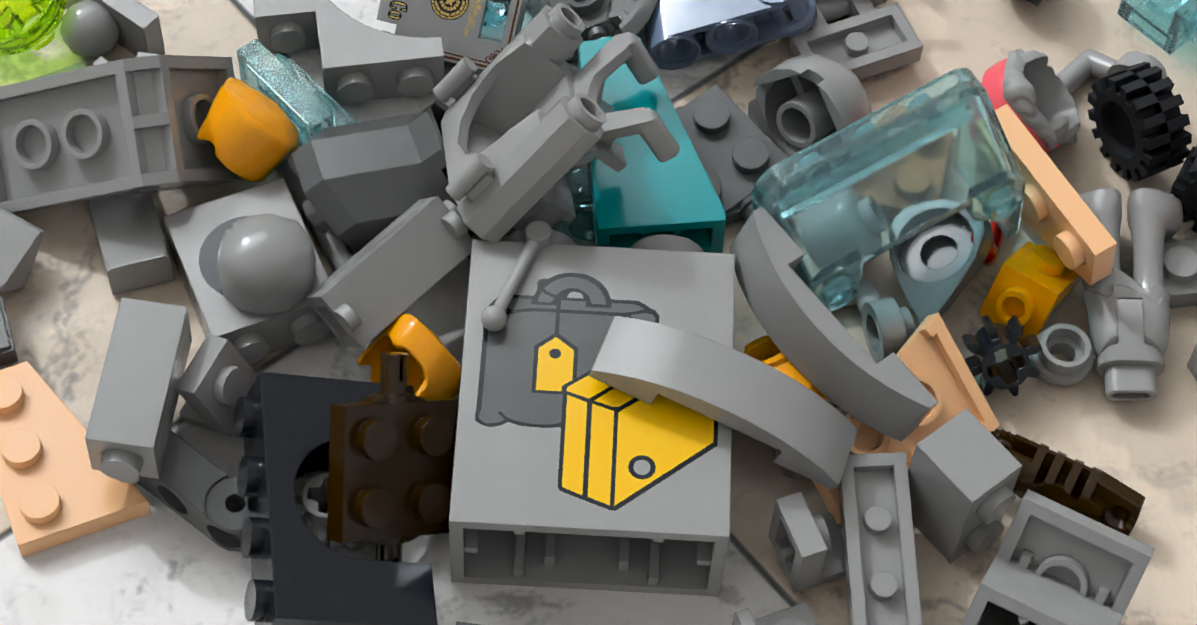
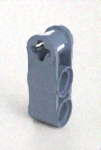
M658 0L650 20L644 26L648 53L657 67L663 70L682 69L702 60L724 54L739 53L752 46L785 37L797 36L806 32L817 18V5L814 0ZM786 6L789 7L793 20L791 21L787 19L784 12V7Z

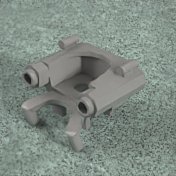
M557 3L553 8L545 5L479 76L474 74L477 71L475 63L471 59L463 57L433 89L434 95L442 102L446 103L451 97L455 99L447 108L441 120L449 183L446 186V191L457 203V209L464 223L481 239L496 242L512 227L515 230L524 229L529 223L538 220L548 223L551 229L561 220L570 223L576 217L567 172L573 167L584 166L594 158H597L619 173L627 164L623 147L614 141L615 138L640 134L659 162H666L677 156L680 146L654 110L640 107L614 112V108L602 100L604 80L624 63L641 85L649 83L659 75V68L635 34L626 32L615 35L576 74L566 60L581 45L583 41L581 34L585 30V24L575 11L563 3Z

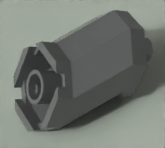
M437 99L418 113L326 127L287 156V161L293 173L300 180L303 192L308 198L303 202V210L312 225L321 233L332 230L337 238L346 242L350 249L357 253L419 199L438 196L442 202L449 200L458 206L446 191V186L449 183L441 120L449 106Z

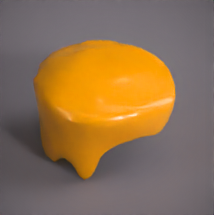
M232 77L227 79L220 87L197 134L199 140H207L214 145L215 156L227 169L250 182L264 181L291 152L298 148L300 140L297 126L276 102L244 81Z
M402 313L379 333L357 360V364L360 366H371L370 382L380 383V353H409L407 386H413L414 395L418 397L444 396L453 398L460 393L462 370L460 363L449 352L439 337L411 314Z

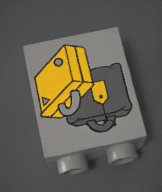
M526 228L508 234L503 241L490 242L472 239L449 514L451 582L719 597L730 539L732 428L660 394L656 396L651 405L590 377L589 374L611 321L615 316L635 318L678 328L733 348L735 254L704 252L697 243L688 238L665 234L645 237L635 242L630 248L576 245L569 236L551 229V243L543 249H538L505 311L508 317L505 327L499 331H489L482 324V312L486 307L495 304L526 245Z

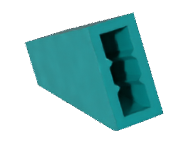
M609 36L596 40L582 41L578 47V72L613 37ZM624 63L604 80L602 100L614 108V112L640 107L654 110L679 144L680 151L676 157L666 162H659L642 136L637 134L615 138L614 140L623 147L627 164L619 173L597 158L587 163L595 246L630 248L640 239L665 234L688 238L697 243L704 252L723 253L726 225L725 209L659 75L649 83L641 85Z

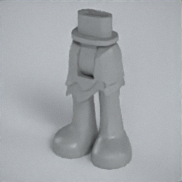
M1112 188L1096 189L1082 193L1080 197L1117 242L1112 273L1091 286L1082 279L1085 290L1082 292V297L1088 312L1090 339L1097 357L1096 372L1104 377L1105 397L1109 400H1153L1157 397L1156 376H1159L1165 368L1163 356L1168 347L1171 318L1170 295L1164 288L1163 278L1164 242L1166 238L1173 237L1181 228L1183 222L1182 202L1172 194L1157 189L1140 188L1130 193L1127 200V222L1131 231L1133 246L1132 279L1122 272L1120 267L1121 193L1117 189Z

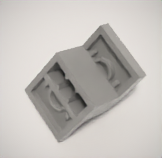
M1028 489L996 558L979 585L962 625H1120L1155 548Z

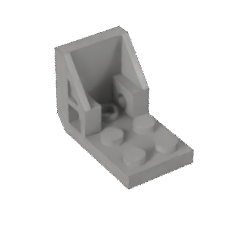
M152 55L126 58L1 86L0 207L13 214L105 196L145 194L245 180L227 169L215 156V147L210 141L197 138L199 129L206 119L220 87L230 77L235 78L232 57Z

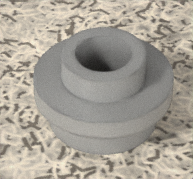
M1058 323L1042 330L1036 335L1042 349L1038 353L1030 355L1029 358L1035 363L1041 378L1056 385H1073L1087 377L1094 363V350L1083 330L1072 324ZM1052 354H1062L1069 359V362L1061 361L1052 356Z

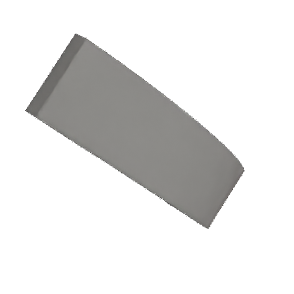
M763 206L754 210L730 245L729 250L730 254H735L734 270L737 279L758 321L787 360L824 396L862 423L902 442L912 434L937 405L938 401L894 352L877 364L794 272V269L805 253Z
M615 316L611 321L589 374L590 377L650 405L656 396L660 394L778 450L773 461L774 463L832 490H835L840 484L858 431L831 404L777 369L724 344L655 322Z

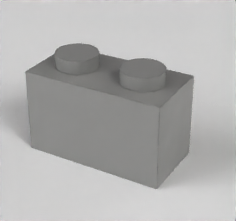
M967 408L916 444L908 470L913 524L950 564L969 549L974 554L983 552L1002 534L1004 526L1001 524L1004 513L1016 499L1013 489L1023 466Z

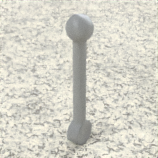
M538 220L527 225L525 230L526 245L495 304L486 307L482 312V324L489 331H499L505 327L508 319L505 311L538 249H543L551 243L552 230L548 223Z

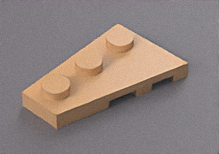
M939 312L928 315L896 354L938 401L937 405L912 434L901 442L878 432L848 413L845 416L858 429L850 454L906 452L908 470L916 444L966 408L989 432L1000 427L998 420ZM813 481L829 512L834 516L836 523H841L839 488L837 487L835 490H832Z

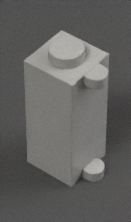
M438 196L419 199L308 294L305 299L344 347L363 348L471 253L472 238L467 233L470 228L464 223L457 206L451 201L444 200L442 202Z
M121 297L85 436L93 470H100L103 474L124 483H137L140 476L159 479L179 396L175 386L185 371L192 342L188 307Z

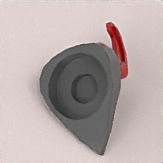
M1001 196L993 198L991 222L975 206L962 201L935 199L903 207L892 219L887 232L890 260L906 299L921 323L928 315L939 312L940 316H942L982 266H991L996 260L1005 227V204Z

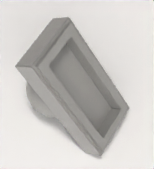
M62 0L63 6L67 11L62 17L60 32L63 41L74 54L84 58H97L112 51L117 43L135 56L137 52L165 54L159 15L139 1Z

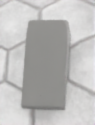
M151 193L105 196L88 200L113 295L175 280L168 248Z

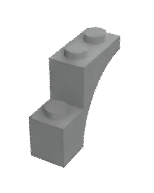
M253 0L260 54L278 52L288 54L299 50L319 48L326 105L340 103L361 104L368 100L397 97L419 98L427 94H434L433 89L445 77L441 37H408L383 32L351 18L330 0Z

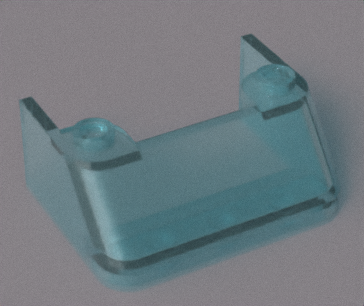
M958 68L773 165L762 174L752 189V212L763 206L801 248L805 255L794 269V272L829 311H835L848 304L858 293L859 288L857 285L862 278L864 263L963 209H966L975 221L990 219L992 222H995L1007 238L1018 233L1026 182L986 89L970 69Z

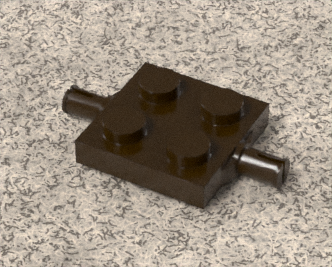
M381 352L380 392L372 394L361 401L330 403L327 539L341 544L363 541L376 543L375 561L402 562V546L404 543L410 542L420 535L449 533L458 399L444 396L418 397L407 393L409 353Z

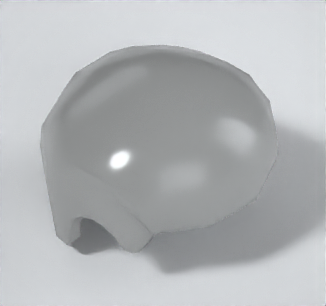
M272 213L250 215L234 222L231 229L225 231L217 256L219 287L223 296L239 310L260 315L289 311L305 300V297L313 289L316 258L312 238L296 220Z

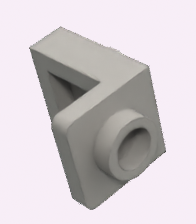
M208 334L176 384L175 389L186 401L180 410V416L186 423L232 436L234 434V412L239 397L247 396L258 374L228 339Z

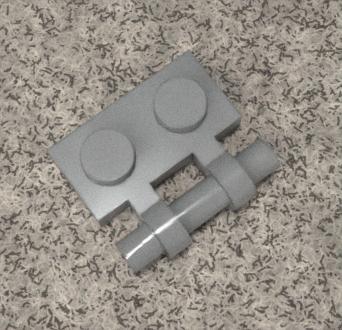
M887 0L815 1L817 5V18L814 24L806 32L791 37L789 53L792 58L803 55L829 57L843 63L859 80L920 61L923 44L898 3L875 9V6L884 4ZM790 10L784 11L789 21L793 20ZM843 16L846 18V19H844V20H841V21H838V22H835V23H832V24H829V25H828V23H827L828 21H831V20H834V19H837V18H840V17H843Z

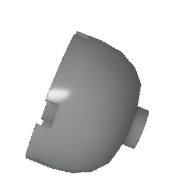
M819 55L797 56L784 61L758 77L753 87H758L756 89V98L748 103V117L801 169L793 174L794 177L800 180L820 181L835 173L859 153L868 137L872 110L867 92L858 77L841 62Z

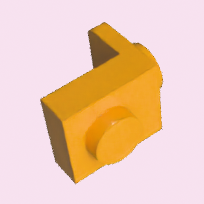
M1028 241L1003 263L980 308V314L982 317L988 315L993 323H1003L1006 325L1008 320L1015 315L1023 325V334L1020 338L1026 335H1037L1042 331L1051 312L1073 291L1080 276L1074 270L1068 269L1050 246L1035 245Z

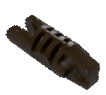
M995 429L994 432H990L1023 465L1013 489V493L1017 497L1023 499L1029 489L1127 536L1130 535L1142 510L1145 496L1094 466L1090 468L1084 465L1085 462L1078 459L1072 460L1067 457V454L1060 451L1058 453L1052 451L1045 444H1038L1018 434L1013 435L1011 431L1007 432L1004 429Z

